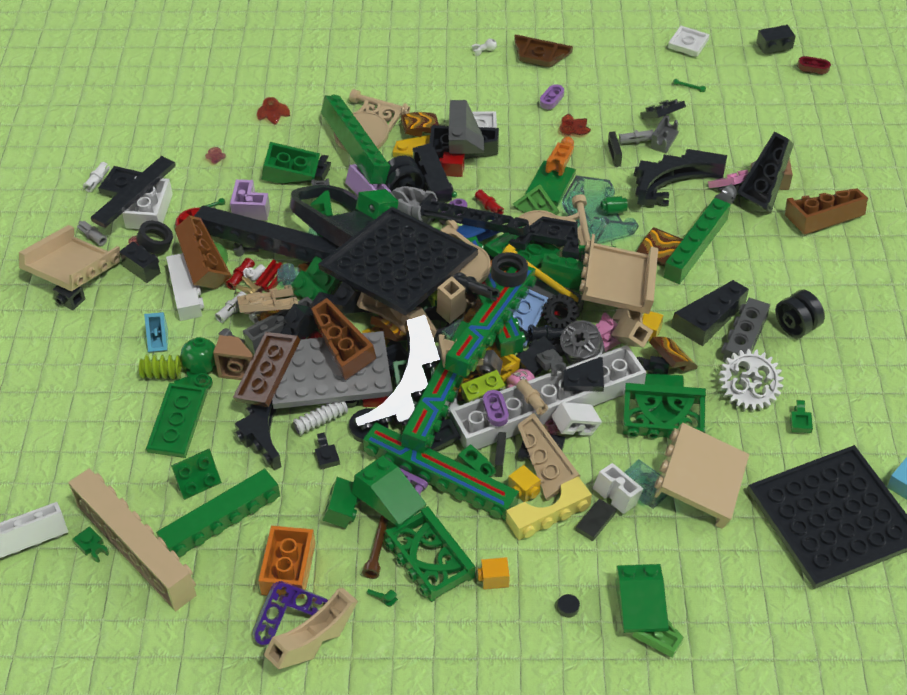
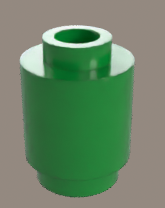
M604 197L600 203L601 211H604L605 215L626 212L628 209L626 197Z

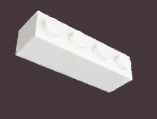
M183 253L167 256L180 321L202 317L201 309L204 308L202 297L198 298L201 295L200 286L193 285Z
M55 502L1 522L0 558L16 554L23 549L37 546L44 541L58 538L68 533L58 503Z

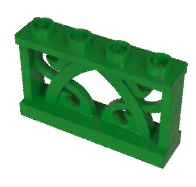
M626 383L624 390L623 434L630 437L648 436L652 439L659 437L670 439L674 428L678 429L682 423H690L692 425V421L687 415L693 417L698 422L697 427L693 428L705 433L706 388ZM630 399L636 401L637 408L629 410ZM648 401H655V403L650 405ZM661 401L667 402L673 411L679 413L665 423L657 419L650 412L656 409L661 404ZM674 402L682 404L677 407L674 405ZM693 404H699V415L690 411ZM641 412L636 420L640 419L643 423H632L630 417L635 413Z
M428 506L421 509L419 514L410 518L400 527L395 526L392 529L385 530L386 539H384L386 547L389 551L393 550L396 554L397 562L400 566H405L409 578L413 582H417L421 594L424 597H428L431 602L463 582H469L475 578V565ZM423 524L422 527H421L417 532H415L414 530H412V529L418 527L419 525ZM403 534H409L414 537L413 539L403 537V540L407 541L404 545L400 544L397 540ZM433 536L435 540L428 541V537ZM420 543L428 547H442L438 554V564L417 560ZM449 556L451 560H445L446 564H443L442 558ZM460 571L459 573L455 574L454 576L448 578V574H447V573H453V572ZM438 574H443V582L438 585H432L428 581L430 577H434L437 582Z

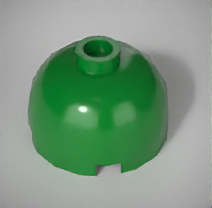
M202 337L187 341L181 349L180 360L182 368L185 370L186 367L190 369V373L194 374L211 372L213 370L212 367L216 365L213 354L216 345L211 340Z

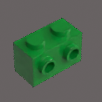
M336 477L330 490L322 521L345 529L350 521L354 522L357 510L354 508L355 505L358 506L360 499L352 494V481Z

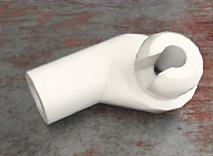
M262 264L255 269L251 267L245 268L243 275L251 281H255L266 268Z

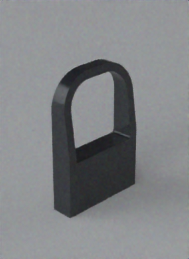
M312 185L297 188L291 193L289 206L292 212L315 232L339 247L375 220L356 209L358 198L356 195L336 186ZM329 190L330 199L338 201L351 212L328 217L301 200L319 197L323 192Z

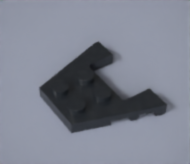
M542 216L530 225V232L528 234L519 236L516 239L512 238L509 241L510 245L521 250H525L530 241H537L540 244H555L558 247L565 246L562 250V257L579 259L577 222Z

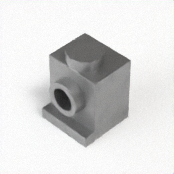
M487 350L483 358V365L477 366L476 369L481 376L498 370L499 374H501L503 361L494 350Z

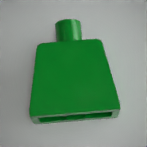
M386 189L364 191L358 193L356 209L376 219L390 207L397 209L399 202Z

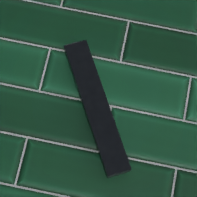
M160 156L90 217L91 221L106 228L176 167L175 162Z

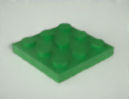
M504 233L485 244L484 250L492 257L501 254L506 246L509 245L510 239H516L519 236ZM530 241L525 250H515L518 252L517 254L524 257L526 261L538 269L541 268L544 253H553L560 256L561 252L560 249L552 244H540L537 241Z

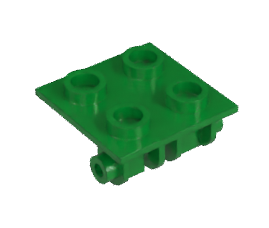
M210 448L171 465L177 481V488L181 491L184 500L222 483Z

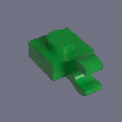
M796 400L794 411H791V432L812 433V412H805V400Z

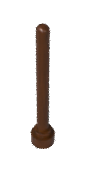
M382 515L370 560L364 564L362 571L363 576L369 579L378 578L381 570L378 560L388 524V519Z

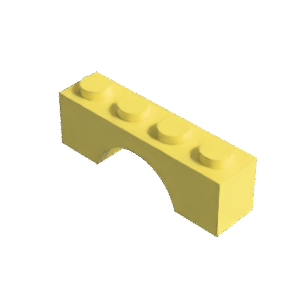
M578 476L561 484L560 498L551 506L539 508L523 502L506 510V523L518 540L529 538L542 529L550 528L556 522L567 520L571 515L587 510L591 506L592 494Z

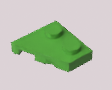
M669 620V631L634 632L632 636L672 658L684 638L677 629L673 628Z

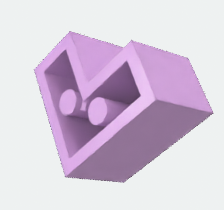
M236 179L230 202L231 212L257 220L268 221L270 212L268 193L255 192L253 180Z

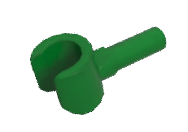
M371 589L367 591L368 595L381 599L388 607H391L398 601L396 598L397 594L393 590H389L386 594Z

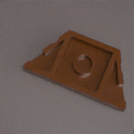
M514 35L518 58L522 62L551 67L573 52V46Z

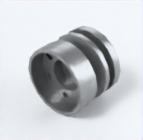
M584 320L575 321L569 324L561 334V347L569 365L605 353L601 334L597 326L591 322Z

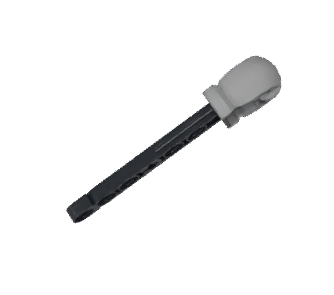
M404 186L396 188L391 192L399 202L398 210L424 223L429 218H435L444 221L454 220L459 224L517 236H524L530 232L527 219L518 217L514 219L508 215L438 202L436 194L432 191L425 192L422 189Z

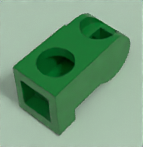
M471 444L457 455V462L490 478L496 474L495 467Z

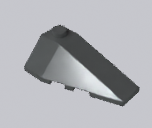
M450 100L449 154L484 153V137L467 100Z

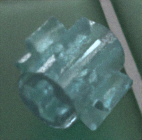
M291 263L283 264L280 269H277L278 282L282 281L283 285H292L299 274V268H294V265Z

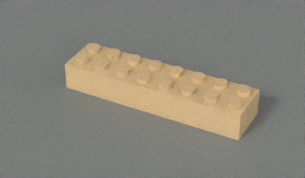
M89 468L69 481L68 484L77 507L175 612L197 596L194 588L196 584L191 577L193 573L187 564L182 565L179 562L180 559L173 550L169 551L166 548L167 546L162 538H156L153 535L154 532L151 527L141 522L137 512H131L128 509L129 506L123 498L119 499L115 490L110 485L106 486L104 484L105 482L99 473L95 474Z

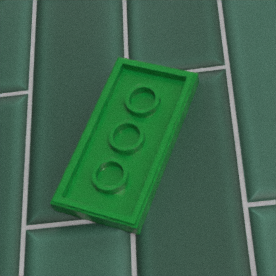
M176 383L168 384L146 447L147 453L186 458L208 393L207 388Z

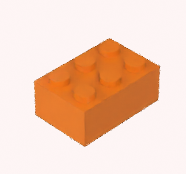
M271 526L258 580L261 595H268L272 585L278 581H283L306 590L316 544L313 529ZM282 587L281 590L277 589L276 593L281 596L285 595L286 591ZM299 594L296 598L304 599L305 594Z

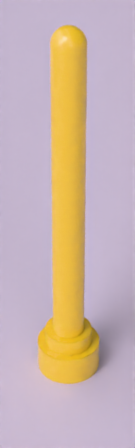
M509 244L502 253L512 252L517 254L518 252L515 251L516 248ZM528 262V266L536 269L535 276L560 294L567 295L576 302L579 301L575 294Z

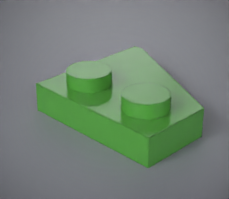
M538 185L513 203L516 209L524 213L534 210H544L555 215L560 213L541 185Z

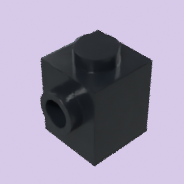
M59 285L53 288L55 301L60 306L74 310L85 300L81 286L73 291Z

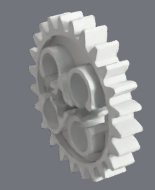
M748 349L746 354L740 350L738 356L733 353L731 359H726V364L721 366L723 371H720L718 374L722 377L718 383L724 384L721 386L720 391H726L723 396L724 398H731L729 404L735 401L736 408L742 405L743 411L750 407L751 411L754 412L756 407L762 411L763 406L769 408L770 402L775 403L776 397H779L781 394L779 390L783 388V385L780 382L784 378L778 376L782 370L775 369L778 363H771L773 357L766 359L765 352L760 356L757 349L754 354H751L750 349ZM739 366H743L747 370V372H742L738 383L743 386L744 390H738L735 387L737 378L728 381L732 374L734 376L738 374ZM759 370L766 373L765 383L774 379L769 386H764L762 389L763 395L757 394L754 390L756 388L759 389L762 385L763 376L759 375Z

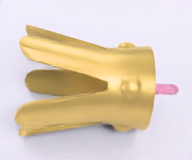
M242 276V280L250 288L236 285L237 289L246 294L260 292L261 294L263 292V289L260 286H256L248 277Z

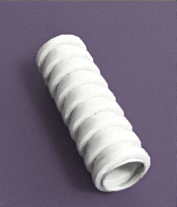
M345 401L327 403L326 406L322 405L321 409L316 408L315 411H310V414H304V417L299 416V419L295 418L293 420L294 428L300 435H303L304 432L308 433L309 429L314 430L315 426L320 427V424L324 425L326 421L330 422L331 419H336L337 416L341 417L342 413L347 414V405Z

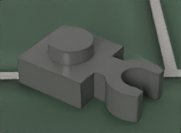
M554 349L546 350L536 355V361L545 371L551 369L553 376H557L558 370H566L563 358Z

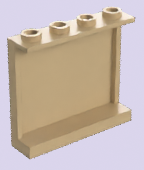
M67 225L20 251L19 268L73 291L120 262V247L117 246L110 251L101 249L74 237V227Z
M592 234L591 240L587 241L585 246V252H588V254L585 253L583 265H586V267H583L581 278H584V280H581L579 291H582V300L649 314L654 302L658 248L651 247L647 255L594 243L595 234Z
M682 423L678 429L674 428L670 435L672 442L666 448L664 455L667 458L662 462L659 469L662 473L655 482L654 487L657 489L654 497L657 498L661 492L666 493L716 517L715 526L723 529L732 519L749 454Z

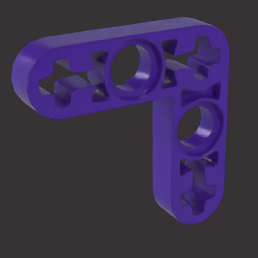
M283 581L274 583L252 633L254 639L260 645L269 644L278 630L287 606L314 615L319 610L311 605L312 601L319 605L323 602V605H325L328 599ZM284 587L286 594L281 595L278 600L282 605L279 606L277 603L271 602L272 599L277 601L279 597L276 593L277 589L281 590ZM299 594H305L307 596L306 603L301 606L297 605L296 597ZM276 607L278 615L273 619H269L267 617L268 609ZM263 620H265L269 624H273V626H267L266 631L268 633V636H263V638L261 639V636L258 633L259 631L263 632L265 630L266 624L262 623Z

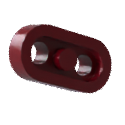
M802 56L799 58L797 66L803 72L822 75L830 71L831 63L826 59Z

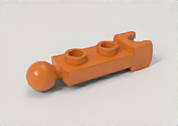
M564 137L561 143H557L552 154L547 159L546 173L556 170L559 176L563 175L574 150V140L571 137Z

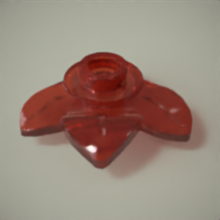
M274 97L264 99L263 105L257 110L259 120L267 118L274 125L278 123L281 116H290L289 108L285 104L279 103Z
M567 114L561 119L562 124L559 130L564 135H586L591 131L589 127H586L587 118L574 119L571 114Z

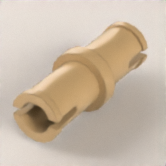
M522 379L517 383L516 388L523 394L526 403L531 404L538 415L544 414L548 410V406L540 398V393L533 389L526 379Z

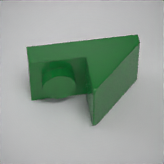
M327 190L314 200L310 206L329 217L333 216L329 190Z

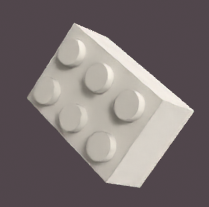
M162 178L122 213L126 228L139 229L142 223L151 220L164 222L173 195L170 179Z

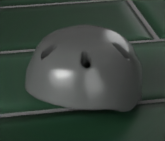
M730 184L723 188L722 192L714 198L732 204L737 195V190Z

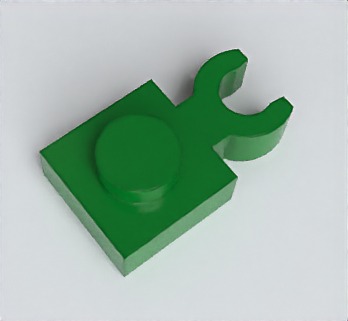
M90 526L72 538L74 544L86 556L91 553L93 560L97 563L100 562L99 553L103 552L106 556L109 555L107 547L102 545V538Z

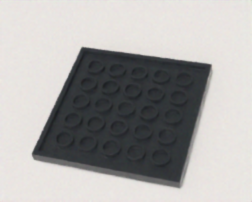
M390 207L318 263L319 270L407 316L434 293L441 284L478 255V249L394 207Z
M855 445L748 485V492L814 589L907 552V514Z

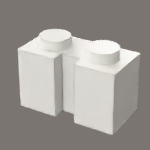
M561 402L551 415L561 434L574 435L578 431L579 435L592 436L602 423L591 404Z
M613 463L599 471L593 489L603 498H611V504L622 514H625L637 505L643 491L639 484Z

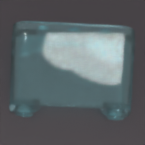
M575 176L563 197L562 205L568 216H571L578 212L577 208L573 207L572 198L576 195H584L586 197L587 205L584 209L590 240L592 234H595L594 243L602 244L631 236L636 232L639 225L634 218H626L623 222L618 214L605 215L604 211H601L600 203L604 197H613L615 195V189L610 180ZM579 219L575 220L577 222V228L580 226Z

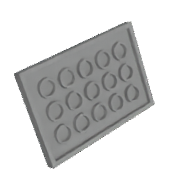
M384 332L362 333L374 345L377 359L347 380H344L323 338L301 340L272 399L273 409L391 396L393 391Z

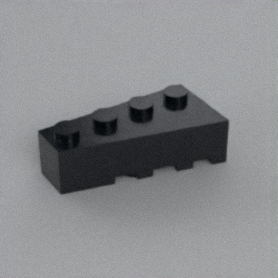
M431 125L429 143L433 144L439 160L443 158L444 151L449 152V126ZM479 127L484 137V153H464V159L498 154L499 128Z
M774 131L737 191L741 197L770 213L772 212L794 146L791 140Z
M734 280L674 312L672 328L703 347L740 310L741 305L746 304L749 289Z

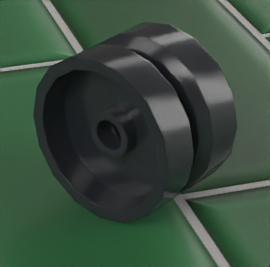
M406 155L397 156L388 161L390 169L385 185L391 192L396 188L404 186L418 189L424 188V175L412 157Z
M805 289L796 291L776 305L775 313L778 323L791 337L802 338L811 330H815L824 323L825 313L822 304L814 294Z

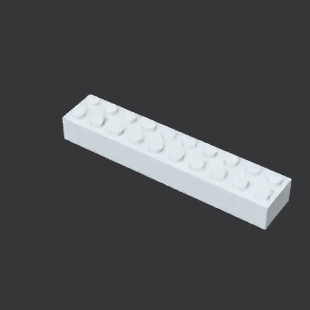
M628 345L566 367V369L598 357H603L604 392L564 391L563 371L558 370L556 377L552 373H548L528 381L532 388L540 393V398L548 406V410L542 415H538L531 404L526 403L523 394L515 385L499 391L504 397L509 412V419L505 425L494 426L489 422L483 405V397L450 409V419L461 437L459 441L465 449L471 444L476 449H480L496 443L499 432H506V438L520 434L518 424L533 413L543 425L554 421L551 415L561 402L591 404L595 406L624 395L626 383L645 384L646 371Z

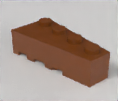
M856 188L835 191L833 195L821 193L819 197L810 198L809 195L802 196L799 200L787 198L785 216L805 235L865 215L868 197Z
M189 215L175 228L193 285L217 289L232 275L202 219Z
M328 298L311 308L315 323L344 380H347L377 359L374 345Z

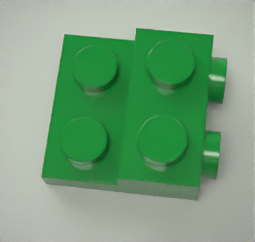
M315 257L306 271L301 270L291 286L294 288L293 292L295 295L301 298L308 296L313 301L319 292L332 294L340 280L319 270L318 263L322 259Z

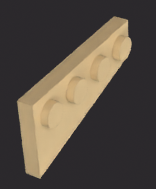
M534 413L518 424L537 477L541 479L543 494L548 501L560 492L561 484L581 476Z

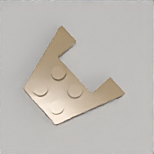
M291 284L285 285L284 289L280 290L272 288L267 293L260 294V292H255L237 297L240 313L244 312V314H252L256 311L291 309L294 303L298 304V300L296 297L276 300L278 297L293 295Z

